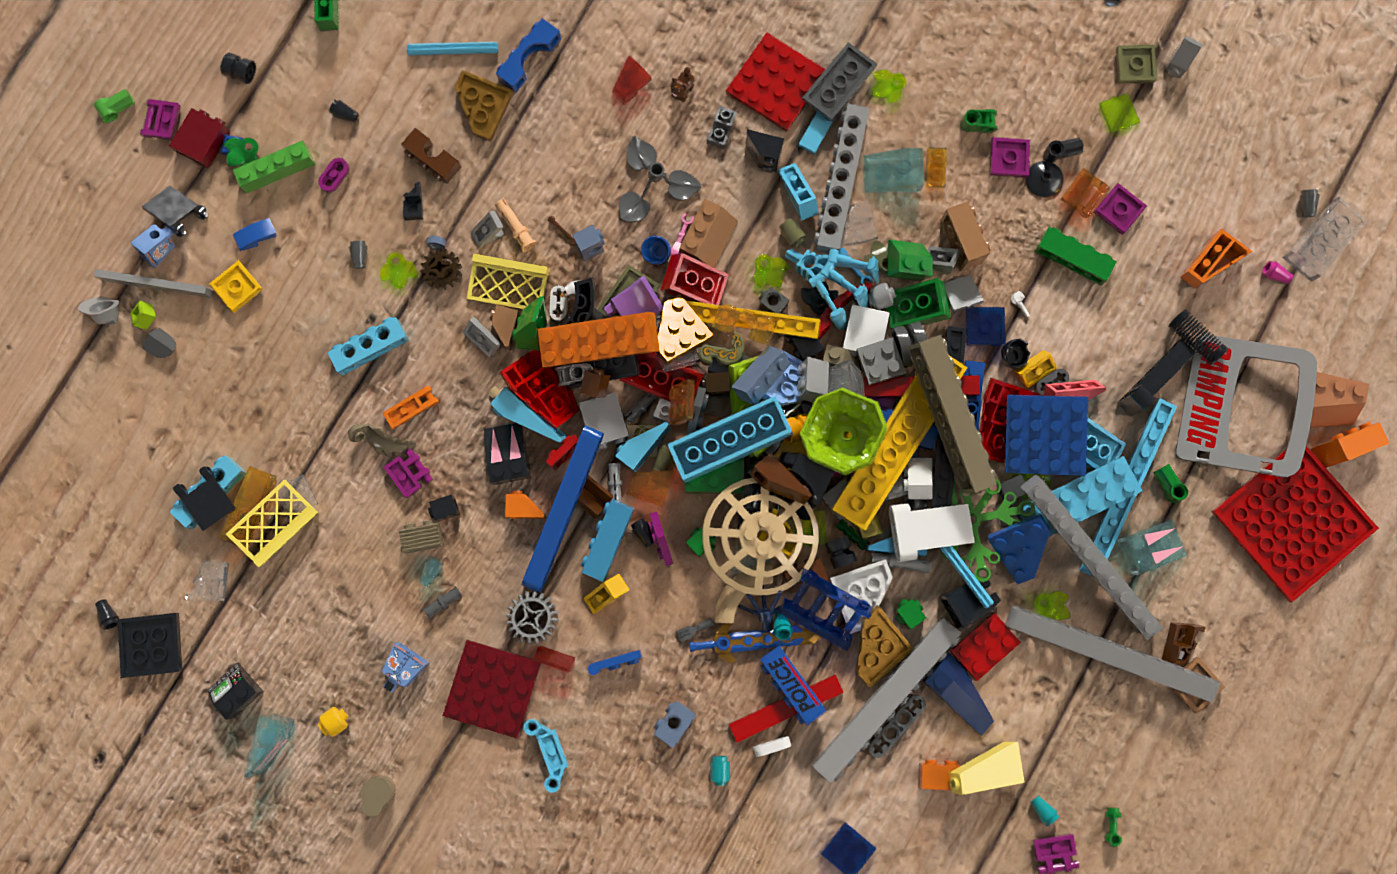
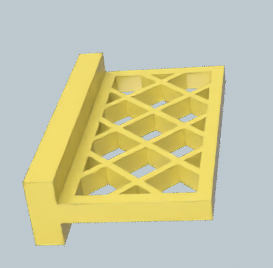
M473 254L467 299L524 309L529 305L526 300L534 294L537 298L544 296L550 268ZM477 267L485 268L488 275L479 280L476 275ZM497 271H503L507 277L500 283L493 277V274ZM516 274H521L525 281L516 287L511 278ZM491 277L496 285L487 291L482 282ZM535 277L542 278L541 286L534 290L529 281ZM509 280L514 289L505 294L500 286ZM480 284L485 293L480 297L472 296L473 288ZM528 284L533 292L524 298L518 289ZM496 288L503 294V297L499 300H493L489 294ZM515 291L522 298L516 304L511 303L508 298Z
M284 479L229 530L226 535L259 568L319 512ZM284 485L290 490V499H279V490ZM276 494V499H270ZM267 501H276V513L264 512V504ZM279 501H290V513H278ZM293 501H301L306 508L301 513H293ZM252 515H261V526H249V518ZM264 515H275V526H264ZM278 515H290V523L287 526H278ZM292 515H298L292 520ZM238 528H246V540H238L233 533ZM249 528H261V540H249ZM264 528H275V537L272 540H263ZM278 528H284L281 532L278 533ZM249 542H260V551L255 556L249 551ZM263 542H269L265 547H263Z

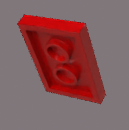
M992 613L953 647L950 652L975 681H978L1021 642L997 614Z

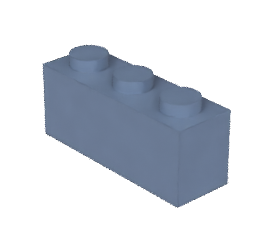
M768 345L733 384L732 388L740 400L756 405L791 365V362L783 350Z

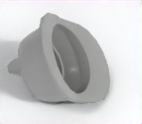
M94 297L83 301L78 309L80 312L89 315L97 324H116V318L119 316L117 307L119 301L106 297Z

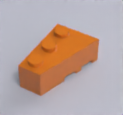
M1371 422L1359 425V430L1356 427L1344 431L1346 435H1343V433L1331 437V441L1310 449L1327 468L1389 444V441L1380 422L1372 425Z

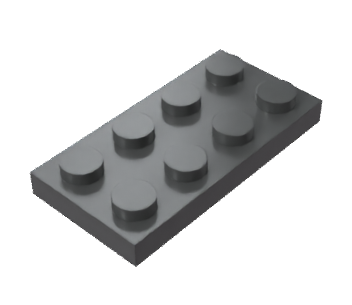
M848 42L803 96L802 101L832 122L876 69L877 63Z

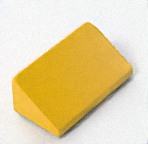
M1042 350L1030 358L1023 367L1014 369V373L1024 387L1028 389L1056 370L1057 365L1051 353Z

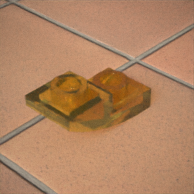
M927 148L926 187L945 188L946 148Z

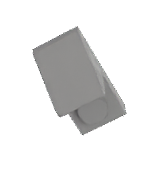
M489 212L471 231L479 248L504 235L503 225L496 212Z

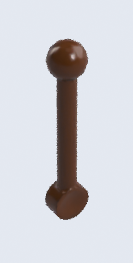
M550 216L548 221L553 223L570 240L571 245L575 246L574 239L555 221L554 216Z

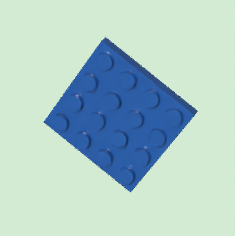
M1007 395L1005 473L1086 476L1088 397Z

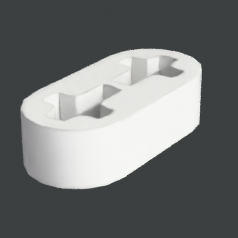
M563 286L553 287L550 293V316L552 320L558 323L563 322L567 318L568 298L560 297V302H558L557 296L554 295L558 294V291L562 292ZM557 306H560V310L563 312L559 318L554 314V312H557Z
M789 736L756 745L753 747L755 756L760 757L791 746Z

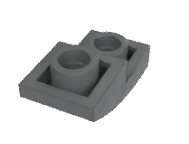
M722 106L719 107L707 138V144L721 149L725 148L737 115L736 111Z

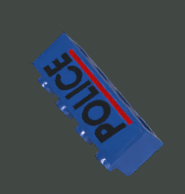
M780 646L760 659L762 663L760 665L766 676L768 674L772 676L774 681L771 683L778 692L782 690L786 696L783 700L789 708L793 706L797 711L795 716L801 725L805 723L809 726L827 713L824 706Z

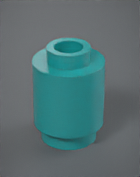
M712 756V761L710 762V781L715 782L716 786L727 785L726 782L730 781V761H728V756Z

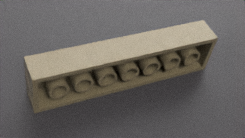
M938 335L908 346V352L961 493H977L997 485L995 481L996 474L990 468L988 462L989 455L983 449L981 434L974 425L975 418L968 409V399L961 390V380L955 374L954 362L946 350L947 343L945 339Z

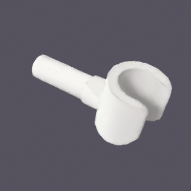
M1020 291L1015 292L1011 297V302L1017 305L1027 318L1030 315L1021 302L1025 296Z

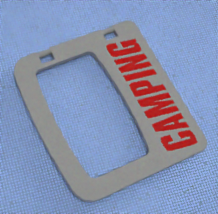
M1216 336V339L1222 342L1210 354L1223 343L1229 348L1213 365H1210L1206 362L1207 360L1201 358L1202 355H1199V353H1195L1192 357L1176 447L1177 457L1186 461L1277 477L1294 475L1301 466L1310 430L1316 389V358L1312 353L1304 349ZM1211 342L1203 351H1205L1213 342ZM1215 343L1206 353H1208L1217 343ZM1246 357L1289 363L1298 367V391L1289 443L1282 460L1233 453L1228 449L1232 401L1239 370L1243 359ZM1198 451L1209 453V458L1197 457ZM1261 462L1272 464V470L1261 469Z

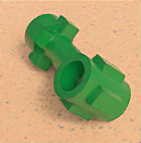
M1107 807L1105 817H1109V832L1105 835V841L1111 847H1117L1122 842V837L1117 834V818H1121V812H1119V808Z

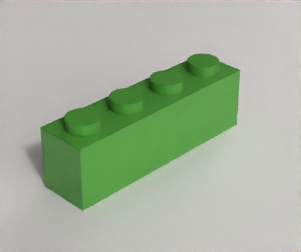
M302 140L238 167L233 172L239 186L246 193H250L315 165V161L308 146Z

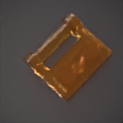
M1083 168L1060 200L1078 211L1084 218H1089L1092 214V209L1102 195L1108 192L1110 187ZM1092 187H1097V191L1087 205L1081 204Z

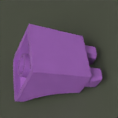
M642 276L627 289L612 298L611 303L605 306L603 310L608 318L616 313L618 316L643 312H654L656 318L662 314L663 306L647 279Z

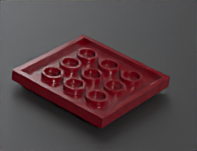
M466 640L442 716L518 739L542 662Z

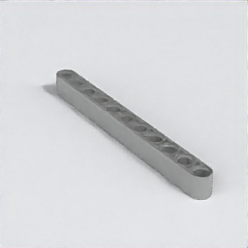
M1012 605L1005 625L1015 630L1209 702H1214L1221 685L1219 681L1018 606Z

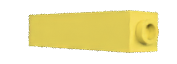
M1002 742L949 773V785L952 793L964 795L1024 783L1018 742Z

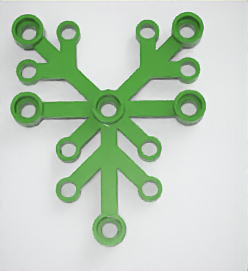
M955 479L953 483L952 506L958 505ZM996 479L997 490L992 491L990 487L987 488L974 509L971 499L972 493L968 496H963V493L960 491L964 504L969 506L970 516L975 517V522L972 523L975 543H973L972 548L962 560L968 559L970 561L968 568H971L973 565L972 561L976 558L978 568L975 570V577L981 582H986L991 577V571L985 566L983 556L988 558L992 564L1000 561V555L997 552H992L981 545L978 527L981 522L999 518L1011 526L1014 522L1021 521L1010 516L1022 514L1025 517H1029L1035 512L1034 504L1028 500L1021 502L1018 507L1009 508L1011 504L1016 502L1017 498L1013 492H1008L1005 494L1004 501L997 511L981 514L991 497L1001 491V483ZM1010 494L1014 496L1012 502L1007 501V496ZM1026 505L1031 507V511L1028 513L1023 510ZM954 545V546H952V547L955 549V551L958 553L957 548H958L959 545ZM941 550L942 556L948 559ZM992 554L998 556L997 561H991L990 557ZM985 570L987 576L981 578L979 575L980 571Z

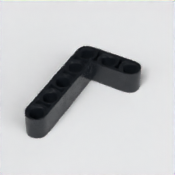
M1183 339L1179 340L1117 404L1131 417L1146 410L1156 400L1154 395L1196 352Z

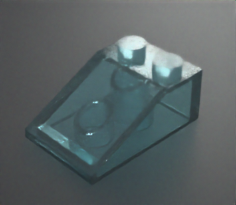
M903 148L864 155L865 192H921L924 186L923 148Z

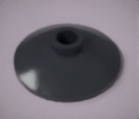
M1040 161L1029 168L1026 184L1033 194L1039 197H1051L1061 189L1063 174L1056 164ZM1043 175H1048L1049 179H1045Z

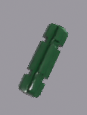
M839 520L836 528L839 531H843L845 536L848 535L849 539L854 544H858L857 546L861 550H865L869 542L862 538V535L853 527L848 526L845 520Z

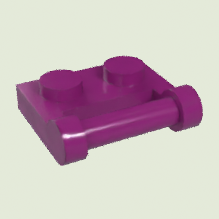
M147 99L146 105L148 108L144 127L141 129L140 135L145 138L172 140L175 136L181 105L176 102ZM158 108L154 130H151L155 110Z

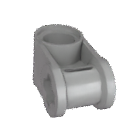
M579 363L556 367L555 371L558 373L560 382L558 387L583 381L585 370H593L592 366L588 363Z

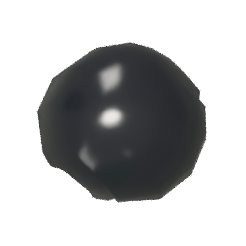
M1019 338L1012 339L1004 344L1001 349V357L1004 364L1012 369L1023 367L1031 354L1027 348L1028 342Z

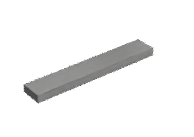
M98 269L94 272V277L106 282L212 298L213 293L206 286Z

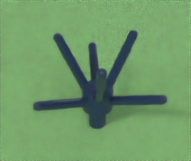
M779 590L770 609H767L766 597L761 595L763 609H760L751 594H747L756 611L741 604H738V607L758 616L759 621L762 622L763 631L771 630L770 621L773 620L772 615L789 604L790 600H786L776 607L782 591Z

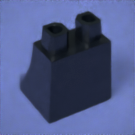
M788 451L782 452L779 458L781 463L787 466L786 469L791 471L795 478L802 485L806 486L812 494L807 502L818 505L835 470L810 460L808 456L800 452L793 454Z
M989 580L986 582L979 581L984 589L991 586ZM966 583L939 596L958 631L967 630L978 620L993 611L994 607L1001 602L999 596L994 592L989 595L993 600V604L988 608H984Z

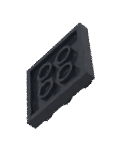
M179 613L118 619L120 678L182 672Z

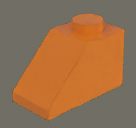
M511 491V494H506L505 517L507 519H546V514L526 494H523V491Z

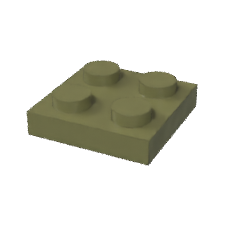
M1155 44L1118 45L1116 47L1118 84L1155 83L1157 81Z

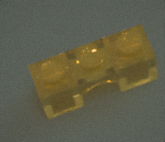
M729 304L718 306L712 328L733 335L737 325L748 323L750 326L748 338L751 341L770 345L776 327L772 317L761 315L760 318L754 316V312L746 309L740 312L736 310L735 306Z

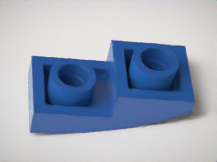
M269 218L248 225L233 234L239 251L257 247L258 242L276 237V231Z

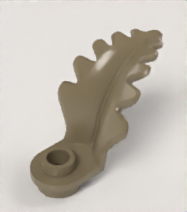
M369 423L364 425L356 424L348 430V438L351 442H360L368 439L377 453L381 454L385 451L388 457L392 456V452L396 456H400V452L405 454L407 449H412L417 444L415 440L409 441L404 439L402 441V438L394 439L392 434L386 435L381 428H375Z

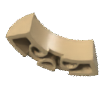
M765 564L764 571L773 570L772 564ZM756 566L750 567L749 569L756 571ZM741 572L732 579L740 585L754 588V576ZM773 576L763 578V585L773 583ZM726 585L717 600L713 622L734 623L737 606L746 593Z

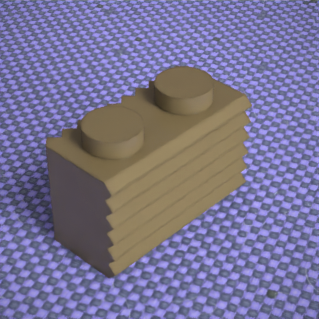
M434 520L424 521L422 526L417 527L415 524L404 525V529L399 530L402 553L408 554L444 547L440 523H435Z

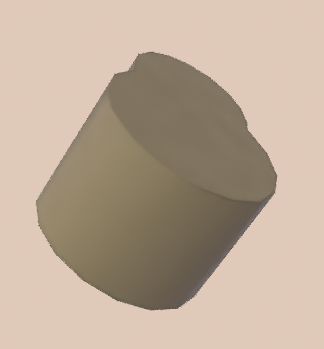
M378 775L364 783L361 789V797L363 800L362 810L365 815L374 817L387 809L388 803L396 794L395 783L390 777Z

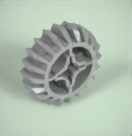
M536 591L533 592L532 597L529 592H525V599L520 594L518 595L520 602L513 599L512 603L516 606H508V609L513 612L512 614H506V617H512V621H507L506 625L513 624L509 632L516 630L513 637L518 638L521 635L520 642L523 643L527 638V644H531L534 638L535 643L539 644V637L546 641L545 634L553 635L549 629H557V626L552 625V622H559L558 618H553V615H557L559 612L551 610L556 604L548 605L551 601L550 597L546 598L545 601L543 600L545 597L544 593H541L539 598H537ZM536 601L542 604L544 608L534 611L528 605V602ZM523 607L525 616L520 622H517L518 611ZM529 612L538 614L535 617V623L533 621L525 622L530 618ZM545 613H547V624L544 627V629H542L540 619L543 615H545ZM530 624L537 631V634H528L521 628Z

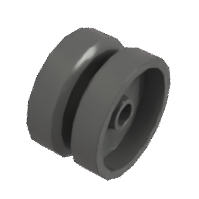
M919 321L908 324L907 330L903 326L891 329V338L894 337L904 368L913 365L907 347L927 339L924 328Z

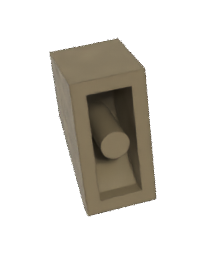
M827 344L822 361L829 362V373L835 374L837 371L857 379L861 364L860 360L845 348Z

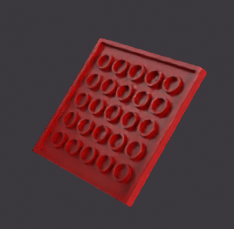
M1307 446L1301 466L1294 475L1277 477L1256 473L1211 511L1289 602L1295 601L1379 529ZM1286 449L1283 452H1281L1276 458H1274V460L1284 459ZM1268 463L1262 469L1272 470V464Z

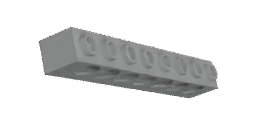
M848 104L847 109L842 110L840 121H844L843 127L838 128L836 138H840L839 145L835 144L833 151L836 159L835 162H831L829 173H832L831 180L827 179L825 188L828 191V196L823 197L821 206L825 210L824 214L819 216L817 225L821 226L820 233L816 232L814 243L817 244L816 250L829 253L830 249L840 250L870 108ZM848 124H854L857 128L851 129L848 127ZM850 141L853 145L846 146L844 142ZM845 158L849 163L843 164L840 159ZM843 176L846 180L841 182L836 177ZM838 193L842 196V198L835 199L833 197V194ZM836 211L838 216L832 217L829 215V212ZM825 229H832L834 234L828 235Z

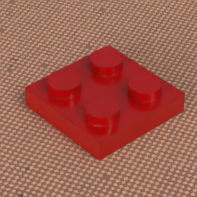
M574 434L572 437L570 435L561 442L562 446L558 450L553 449L547 455L548 459L546 462L555 471L573 455L579 440Z

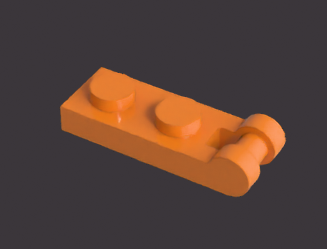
M430 386L422 388L383 412L384 417L393 430L439 403L437 397H434L431 393L432 389ZM425 396L427 401L422 403L420 398Z

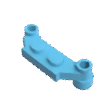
M529 719L524 724V731L528 735H535L550 774L544 782V787L548 792L554 793L561 786V779L565 768L569 767L556 729L551 730L539 723L538 720ZM531 723H534L536 725L535 730H532L530 728ZM551 780H555L557 785L552 786Z

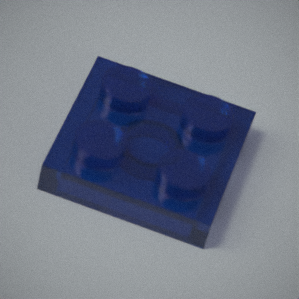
M970 307V309H965L966 346H1003L1006 344L1005 307Z
M844 822L820 854L842 873L857 874L877 848L848 823Z

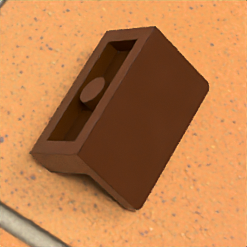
M588 475L577 504L596 519L603 512L606 503L611 502L613 495Z

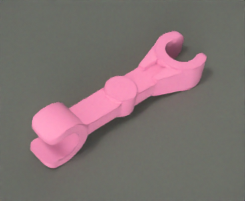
M686 213L682 215L683 227L681 232H679L677 242H675L671 249V255L679 253V247L685 237L686 229L691 226L694 216H692L691 221L686 222L684 220Z

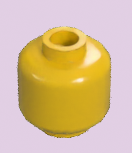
M331 707L319 716V723L317 725L325 736L335 737L347 728L348 723L346 720L349 717L343 709L338 710L336 707Z

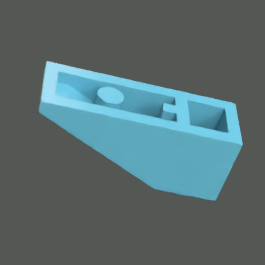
M796 163L778 169L794 209L801 221L819 214L817 199Z
M665 422L628 440L625 444L622 443L618 447L615 456L637 473L670 431L671 426Z

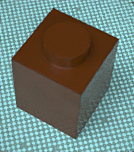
M600 368L585 370L580 393L593 398H605L611 375L605 374L604 370Z

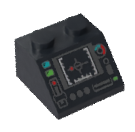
M747 129L745 146L758 168H762L763 171L772 173V171L777 172L784 138Z

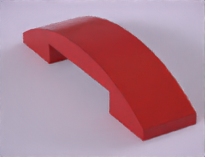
M870 282L864 283L865 287H867L868 290L867 293H869V289L873 285ZM847 290L838 296L833 303L838 309L844 308L852 299L856 302L857 300L854 299V294ZM829 306L820 318L818 340L831 329L830 313H832V310Z

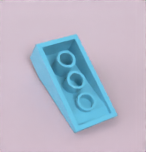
M508 386L490 403L494 407L492 410L500 417L504 416L559 443L567 437L558 427L554 429Z

